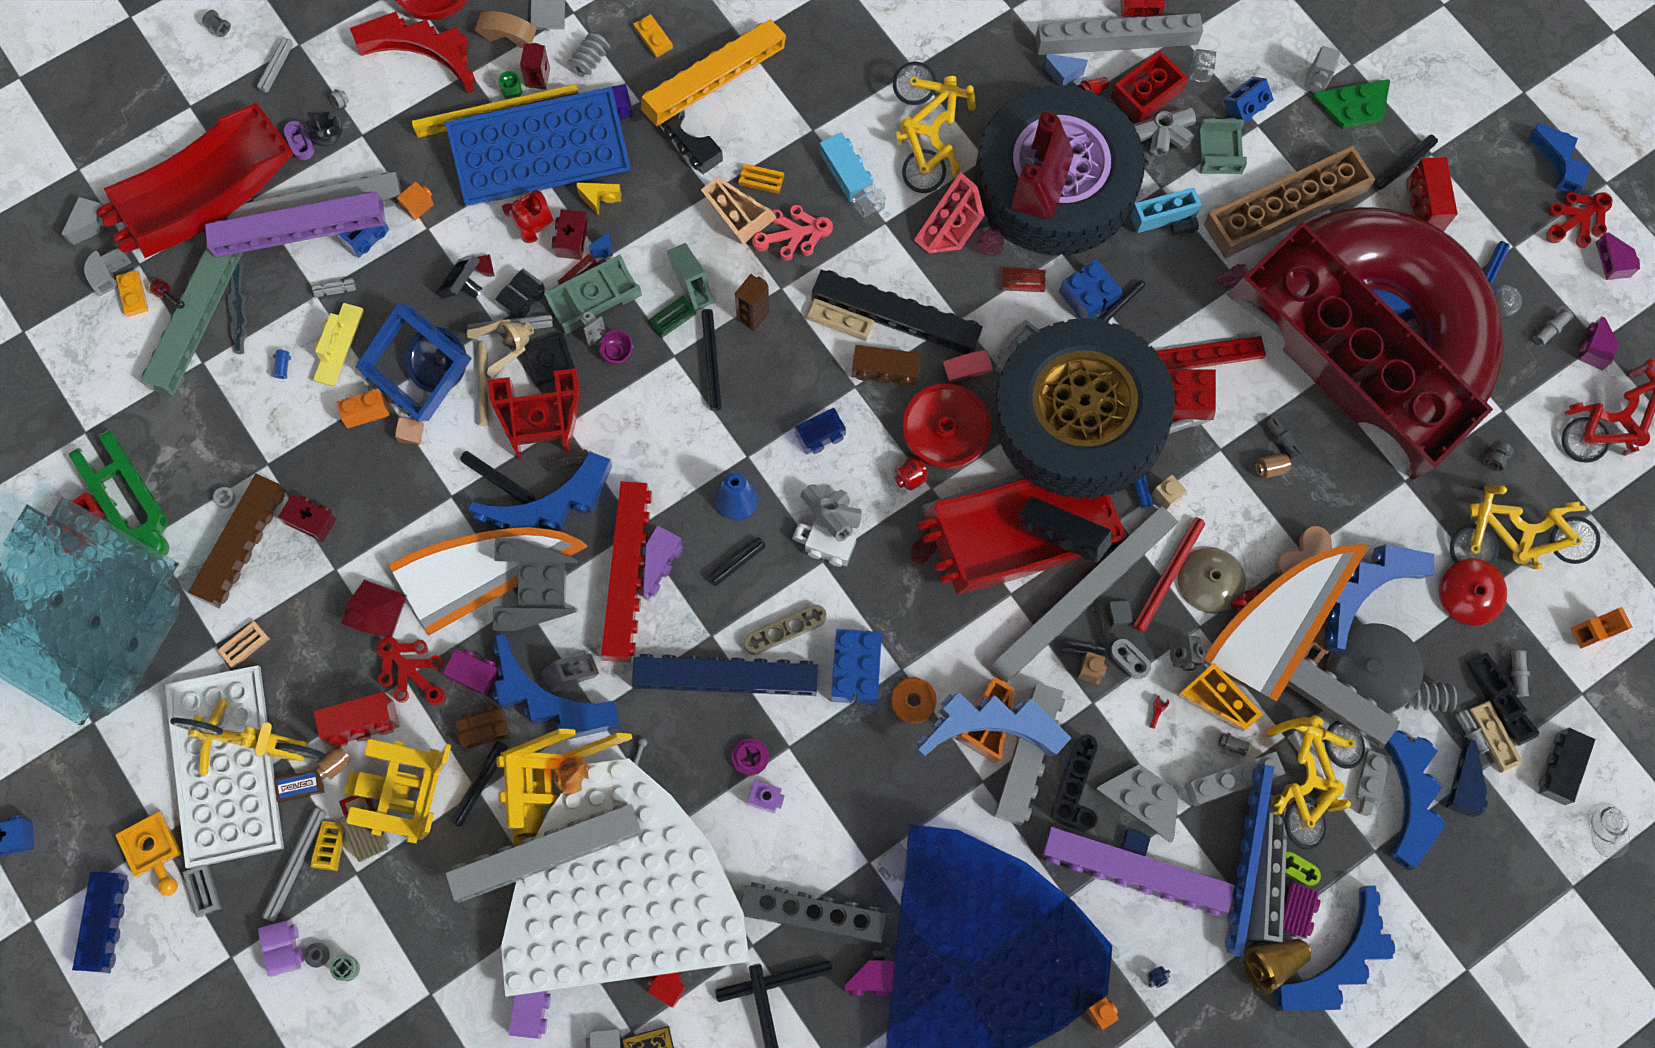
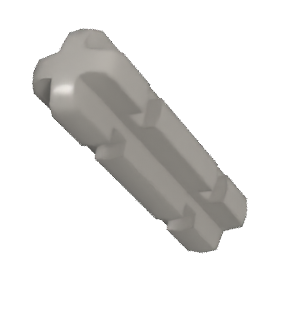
M353 278L344 279V282L338 280L326 282L324 285L320 283L312 286V292L315 297H321L324 294L344 293V290H347V292L356 290Z

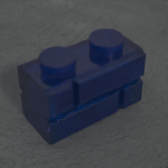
M833 407L795 426V435L806 454L811 452L817 454L825 448V445L831 442L832 444L841 442L844 439L843 436L846 435V427Z

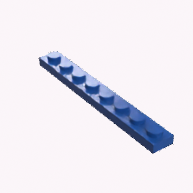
M1257 764L1252 773L1254 785L1253 791L1250 792L1248 804L1250 805L1249 815L1246 816L1244 822L1246 834L1240 846L1242 858L1241 862L1238 863L1236 871L1238 882L1233 891V910L1229 914L1230 931L1225 938L1226 952L1239 957L1244 956L1274 766Z

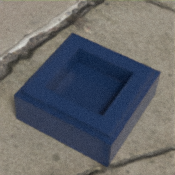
M1127 829L1122 849L1146 856L1151 836Z

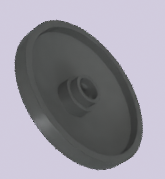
M1370 623L1350 629L1346 649L1336 652L1330 651L1328 657L1327 671L1333 673L1337 677L1336 680L1344 685L1347 683L1357 690V694L1363 698H1371L1377 703V707L1384 712L1388 710L1393 713L1406 706L1416 696L1423 680V662L1415 643L1399 629L1385 624Z

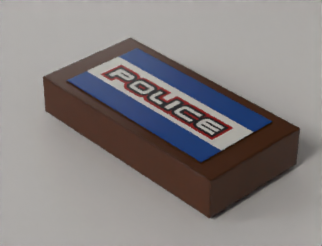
M315 770L274 779L276 801L278 803L325 793L323 779Z

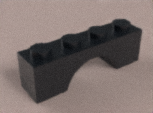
M683 110L660 125L664 129L667 138L675 141L680 153L687 155L692 167L695 170L699 169L702 174H705L723 161L722 150L710 136L693 137L681 128L685 118Z

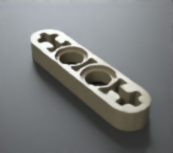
M813 605L748 634L744 639L745 650L751 655H757L814 630L825 623L826 610L820 605ZM813 611H816L817 614H822L819 621L815 618L809 620V626H806L805 619L802 617L806 615V619L811 618ZM792 620H799L802 623V628L799 631L790 629L789 623ZM772 629H778L782 635L780 639L772 640L769 638V632ZM763 633L765 634L766 641L769 643L765 645L764 641L758 643L757 649H754L753 646H748L751 644V639L755 641L761 640V634Z

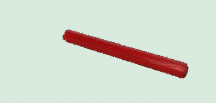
M1195 517L1192 520L1133 624L1136 630L1141 632L1146 630L1205 526L1203 519Z

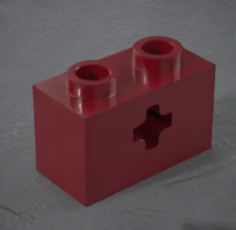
M524 43L520 67L525 86L527 88L546 90L550 65L545 45Z
M560 210V216L555 219V230H557L556 236L552 237V249H555L557 257L582 260L588 227L586 212Z
M291 494L278 518L283 524L323 542L336 521V518L331 514L332 510L322 504L319 507L313 505V501L303 495L296 497Z

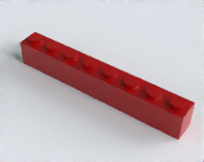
M620 481L601 650L603 661L631 663V656L636 654V643L633 642V635L638 633L639 622L635 620L636 612H640L641 598H638V590L643 588V576H640V570L645 568V555H642V551L648 542V533H644L645 525H649L650 512H647V504L652 503V491H649L647 483Z

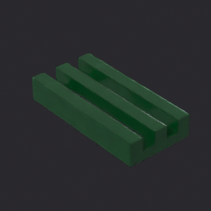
M682 296L650 318L649 323L651 326L653 325L656 332L663 338L695 316L696 311L686 298ZM682 304L685 305L678 311L672 313L668 318L663 320L661 323L657 324L659 320H661L666 315L674 311L676 308H678Z

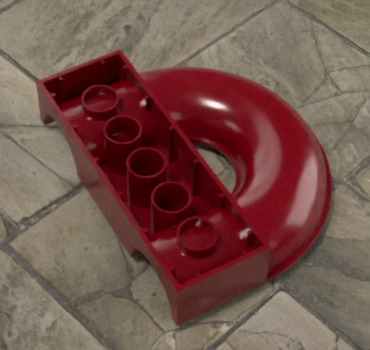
M1357 207L1331 212L1315 218L1306 224L1302 221L1227 294L1232 300L1243 298L1254 302L1275 320L1285 339V346L1282 350L1356 424L1364 422L1375 425L1399 443L1409 458L1411 467L1407 475L1412 480L1435 469L1493 410L1487 401L1498 380L1504 346L1502 319L1497 299L1485 273L1471 254L1452 236L1425 220L1391 209ZM1373 290L1387 291L1403 299L1411 307L1410 310L1417 322L1418 334Z

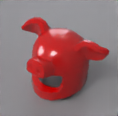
M536 189L521 199L515 200L513 204L507 203L501 206L504 214L507 217H511L516 227L521 231V238L525 243L536 242L538 240L536 233L554 221L544 195Z

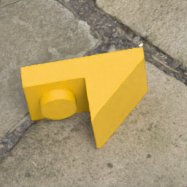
M577 183L579 197L597 215H599L600 201L606 203L621 202L620 184Z

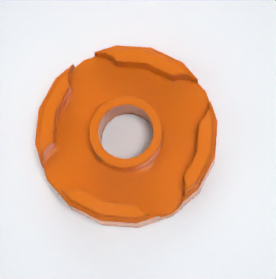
M917 677L906 678L899 682L893 690L891 697L892 709L896 716L902 721L911 724L921 723L929 719L937 703L936 692L932 685ZM910 695H917L920 698V704L911 706L907 698Z

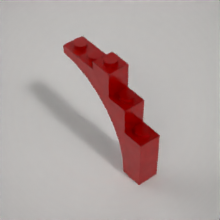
M395 11L349 28L361 56L390 50L410 51L425 55L448 68L459 79L467 94L475 91L473 82H476L472 70L467 71L466 68L469 65L465 57L468 55L466 46H469L465 34H460L458 27L437 34L435 27H430L427 19L407 26L404 18L399 19Z

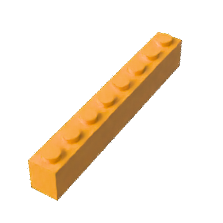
M771 19L758 24L756 28L743 33L735 41L728 42L720 50L711 52L705 59L696 61L690 68L678 72L675 77L668 81H663L657 88L645 92L641 99V110L656 126L660 125L784 49L786 34Z

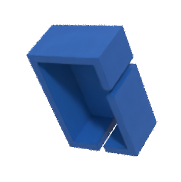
M836 629L831 702L852 703V697L855 694L857 695L856 704L877 705L882 632Z

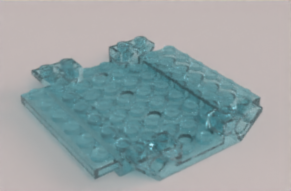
M62 497L49 519L44 513L30 505H26L3 543L4 546L11 550L0 566V678L74 723L84 725L93 709L108 716L132 695L179 615L180 593L171 588V584L168 581L179 563L68 498ZM21 572H24L25 581L19 584L17 577ZM61 594L63 601L59 606H56L54 599L56 595ZM95 616L100 618V625L97 628L92 626V619ZM136 638L138 640V647L132 651L129 643L131 639Z

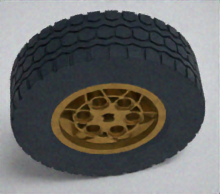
M1078 318L1069 319L1067 322L1053 323V326L1048 325L1041 328L1038 333L1034 332L1028 336L1026 341L1024 340L1017 346L1016 351H1013L1005 363L996 390L995 423L997 435L1001 446H1003L1004 453L1008 459L1010 458V463L1016 470L1019 469V473L1027 480L1030 479L1031 483L1041 488L1042 486L1045 491L1053 494L1056 492L1059 496L1068 498L1073 496V498L1084 499V497L1090 499L1099 498L1100 495H1103V497L1114 494L1115 491L1120 492L1128 488L1129 484L1133 485L1159 459L1168 439L1174 415L1175 398L1173 384L1171 383L1168 369L1166 370V365L1161 357L1158 358V353L1152 346L1149 347L1148 342L1140 336L1137 337L1133 331L1125 330L1121 325L1109 324V321L1099 319L1094 321V319L1083 318V320H1079ZM1082 382L1084 385L1076 386L1074 383ZM1103 388L1106 392L1100 393L1096 389ZM1064 395L1068 399L1060 400L1058 399V396ZM1108 408L1111 410V412L1104 413L1101 411V409ZM1068 415L1071 416L1073 419L1067 421L1064 420L1062 417ZM1092 422L1095 426L1087 427L1084 423Z

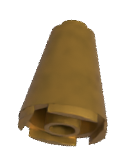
M1301 939L1249 947L1244 950V956L1241 957V959L1245 958L1246 965H1243V969L1252 986L1256 990L1262 989L1264 991L1262 994L1267 995L1274 992L1310 961L1311 948L1307 942Z

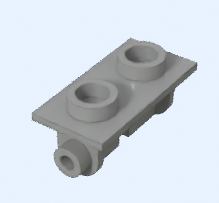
M584 312L581 320L586 326L583 330L587 344L591 347L601 342L606 329L602 317L597 319L593 313Z

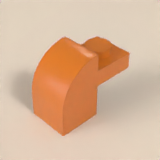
M1620 607L1599 617L1589 619L1570 629L1580 649L1612 638L1633 627L1623 607Z

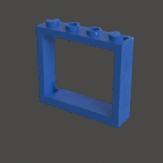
M398 303L355 367L362 372L364 379L372 381L377 385L376 389L378 388L383 394L390 396L393 404L404 408L410 418H414L416 421H429L472 357L410 305ZM405 321L454 361L423 407L374 367Z

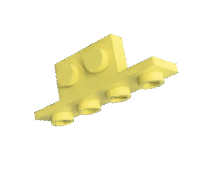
M343 303L339 315L330 313L328 320L324 321L323 333L315 344V353L321 361L315 373L314 382L332 387L336 385L363 316V308Z

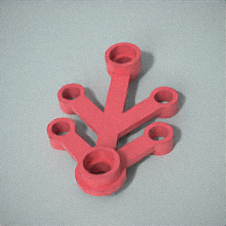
M794 205L790 209L791 217L795 220H802L809 224L808 226L802 227L783 217L780 210H773L774 215H778L780 218L775 219L772 223L779 224L788 230L768 235L759 232L753 236L752 242L756 251L763 252L769 248L770 243L791 239L789 244L780 250L781 258L789 261L793 258V252L803 237L812 234L809 241L801 244V253L804 256L812 255L819 239L831 234L833 223L827 217L814 218L803 212L801 206ZM794 211H799L800 213H799V214H794L793 212H794ZM819 225H826V227L821 228ZM805 247L811 248L808 251L804 250ZM786 251L790 252L789 255H784L783 253Z

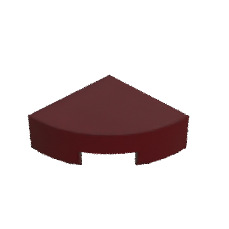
M490 254L477 257L480 262L474 270L486 277H494Z

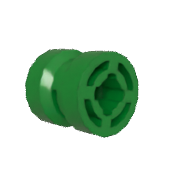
M512 71L502 73L498 79L502 95L506 99L520 97L522 87L518 75Z

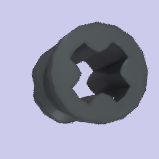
M215 10L207 11L202 18L203 25L213 29L219 37H224L230 31L231 24L219 17Z

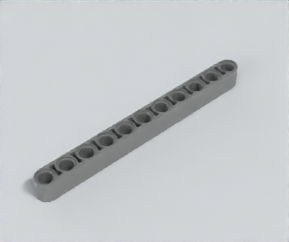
M1163 506L1160 507L990 667L1005 683H1008L1172 530L1179 521Z

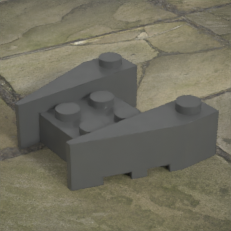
M495 538V561L519 562L518 607H493V630L517 631L578 612V608H565L566 564L579 563V559L523 539Z

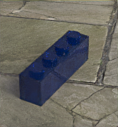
M90 871L73 971L111 973V968L114 967L116 962L115 945L120 939L119 923L125 911L123 904L124 894L129 889L128 875Z

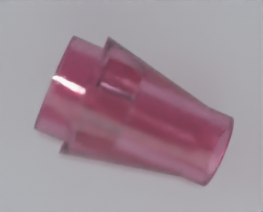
M1236 264L1220 276H1217L1218 286L1224 288L1236 285L1249 272L1246 265Z

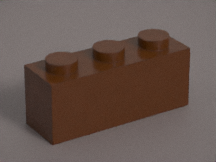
M750 274L735 292L737 320L753 332L769 314V286L763 278Z
M855 345L851 377H856V379L862 381L868 379L877 380L885 384L895 382L902 386L916 385L920 353Z

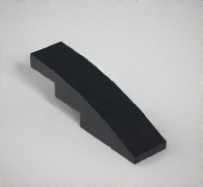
M1486 652L1468 661L1467 665L1486 700H1490L1500 721L1516 744L1520 746L1538 737L1540 732L1526 716L1527 709L1513 692L1515 687L1490 655Z

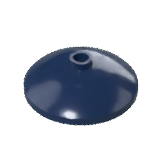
M436 327L466 352L461 339L454 332L446 328ZM418 332L412 338L406 350V369L416 386L424 391L433 393L454 361ZM443 357L445 358L444 364L441 362ZM466 368L464 369L458 380L455 382L453 387H455L460 382L465 373Z

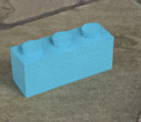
M841 132L820 142L819 153L849 202L872 192L873 177L869 171L864 169L860 155L854 153L853 145L849 138H845Z
M1193 187L1135 203L1130 217L1136 232L1141 233L1169 225L1172 222L1187 220L1191 216L1195 218L1202 205Z

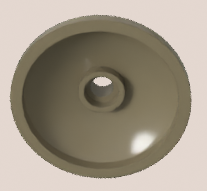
M1202 548L1191 553L1184 561L1178 573V585L1184 599L1197 610L1206 613H1222L1232 608L1231 601L1233 599H1239L1240 594H1244L1246 578L1242 566L1231 554L1217 548ZM1212 573H1216L1219 579H1214Z

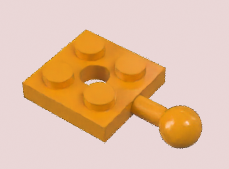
M159 811L116 834V838L134 877L138 878L154 869L159 879L158 892L163 896L173 895L177 891L178 884L174 878L168 876L163 864L182 853L163 812ZM152 838L154 840L153 848L145 851L143 848L144 841Z

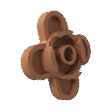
M1313 526L1305 530L1299 539L1300 551L1290 550L1278 557L1276 570L1279 576L1303 560L1332 549L1330 534L1319 526Z

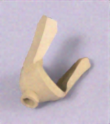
M507 319L483 327L466 330L467 338L476 339L486 333L497 331L502 327L506 331V337L502 342L504 347L511 346L515 349L511 354L491 365L487 371V377L494 379L507 364L525 351L524 346L529 342V336L534 333V329L529 322L522 324L511 322Z

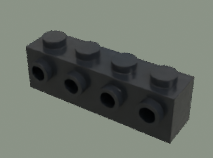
M1032 496L1018 513L1019 529L1038 536L1046 542L1056 544L1066 551H1072L1081 555L1084 559H1090L1098 563L1111 545L1110 529Z

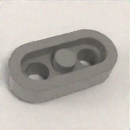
M1119 639L1111 646V657L1132 678L1143 679L1149 674L1151 670L1150 661L1130 641ZM1118 649H1123L1125 655H1120ZM1139 665L1141 666L1142 670L1138 672L1135 670L1134 666Z

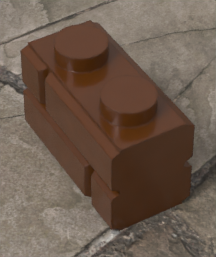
M489 706L484 708L482 713L467 712L461 715V719L455 720L460 744L464 750L510 738L505 712L502 708Z

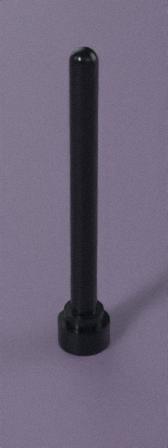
M1143 280L1138 281L1099 320L1109 321L1145 287V282Z

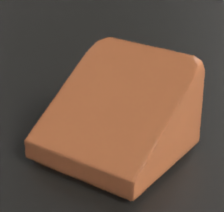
M399 417L395 434L398 443L420 445L424 424Z

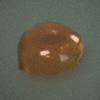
M578 757L564 759L558 764L553 775L558 789L563 794L568 795L582 790V780L589 778V766L583 759Z

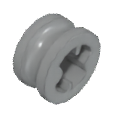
M221 487L214 492L213 499L220 508L227 509L234 505L236 496L228 487ZM224 493H227L230 499L222 503L220 496H225Z

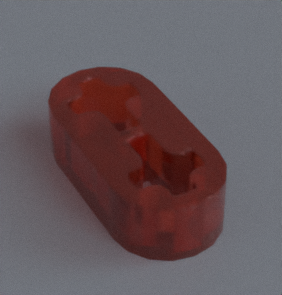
M930 528L911 547L910 558L916 564L926 563L938 549L935 541H932L931 544L928 542L924 543L923 536L932 533ZM925 546V557H916V549L920 551Z

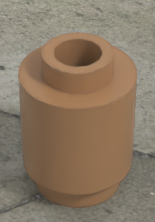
M1281 453L1261 457L1255 464L1257 474L1263 479L1284 475L1291 468L1289 457Z
M341 746L336 749L332 748L325 754L324 759H319L315 762L317 764L315 771L323 780L326 777L331 780L348 766L347 763L352 759Z

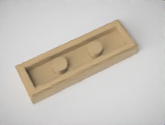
M815 298L806 316V320L863 341L867 340L874 324L872 319Z
M1490 700L1467 710L1477 727H1481V733L1491 747L1489 753L1500 773L1523 764Z

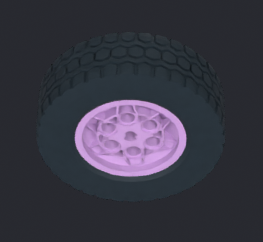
M1050 85L1043 88L1030 89L1029 92L1025 91L1018 94L1017 98L1013 97L993 115L984 130L975 165L974 178L982 207L986 210L989 222L995 229L998 228L999 233L1005 238H1010L1009 241L1018 246L1019 244L1022 245L1024 249L1035 250L1036 253L1041 254L1049 253V255H1072L1076 251L1078 254L1087 251L1088 248L1091 250L1110 239L1122 227L1132 211L1144 178L1145 157L1143 145H1141V139L1138 132L1136 133L1133 123L1128 121L1127 115L1123 111L1120 112L1119 107L1112 102L1109 103L1105 97L1095 95V92L1087 89L1084 91L1082 88L1075 86L1070 88L1068 85H1058L1057 87ZM1042 110L1056 114L1059 117L1073 151L1079 153L1074 154L1065 181L1069 186L1064 185L1056 212L1049 219H1042L1011 209L1022 169L1028 165L1042 167L1043 164L1042 161L1036 159L1040 155L1038 150L1031 149Z

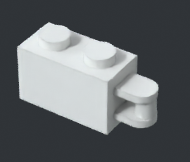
M814 521L813 527L798 523L792 539L805 544V552H808L810 557L815 559L824 558L829 560V563L834 566L841 567L843 565L847 567L856 544L857 536L851 534L845 541L838 542L827 528L817 525ZM804 532L809 533L808 538L803 537Z

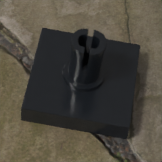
M474 255L458 259L436 294L441 298H447L457 295L462 288L473 298H476L480 294L478 291L481 292L483 287L475 283L469 276L480 260Z

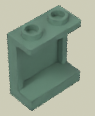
M1212 117L1202 119L1198 128L1201 174L1243 173L1247 165V157H1243L1241 129L1244 125V120L1236 118L1216 119Z

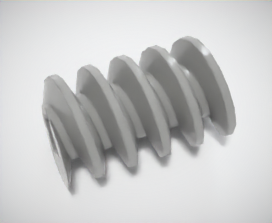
M590 31V34H587L585 40L581 42V46H578L576 52L573 53L572 58L567 61V65L580 77H584V73L591 75V68L595 69L597 67L595 62L600 63L601 57L606 55L605 50L609 51L610 45L599 33Z
M1422 681L1416 696L1404 708L1409 709L1411 703H1413V708L1418 710L1420 704H1422L1423 710L1427 711L1429 704H1431L1432 711H1437L1440 705L1442 712H1446L1449 706L1452 713L1457 705L1456 688L1451 683L1444 685L1440 682L1437 684L1428 682L1426 684V682Z

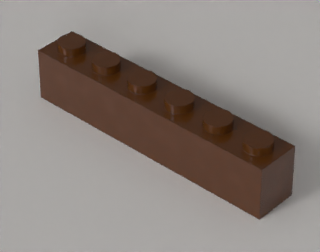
M255 473L188 591L194 598L218 609L228 600L232 585L239 580L240 571L244 564L249 562L255 544L261 541L264 528L272 521L273 512L277 505H280L284 500L285 490L279 483Z

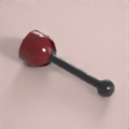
M156 279L151 283L150 291L156 297L164 298L167 296L175 303L178 309L184 308L185 303L182 300H177L170 294V286L163 279Z

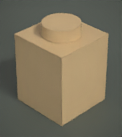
M1171 475L1155 488L1151 497L1160 507L1163 506L1166 510H1169L1183 498L1187 490Z

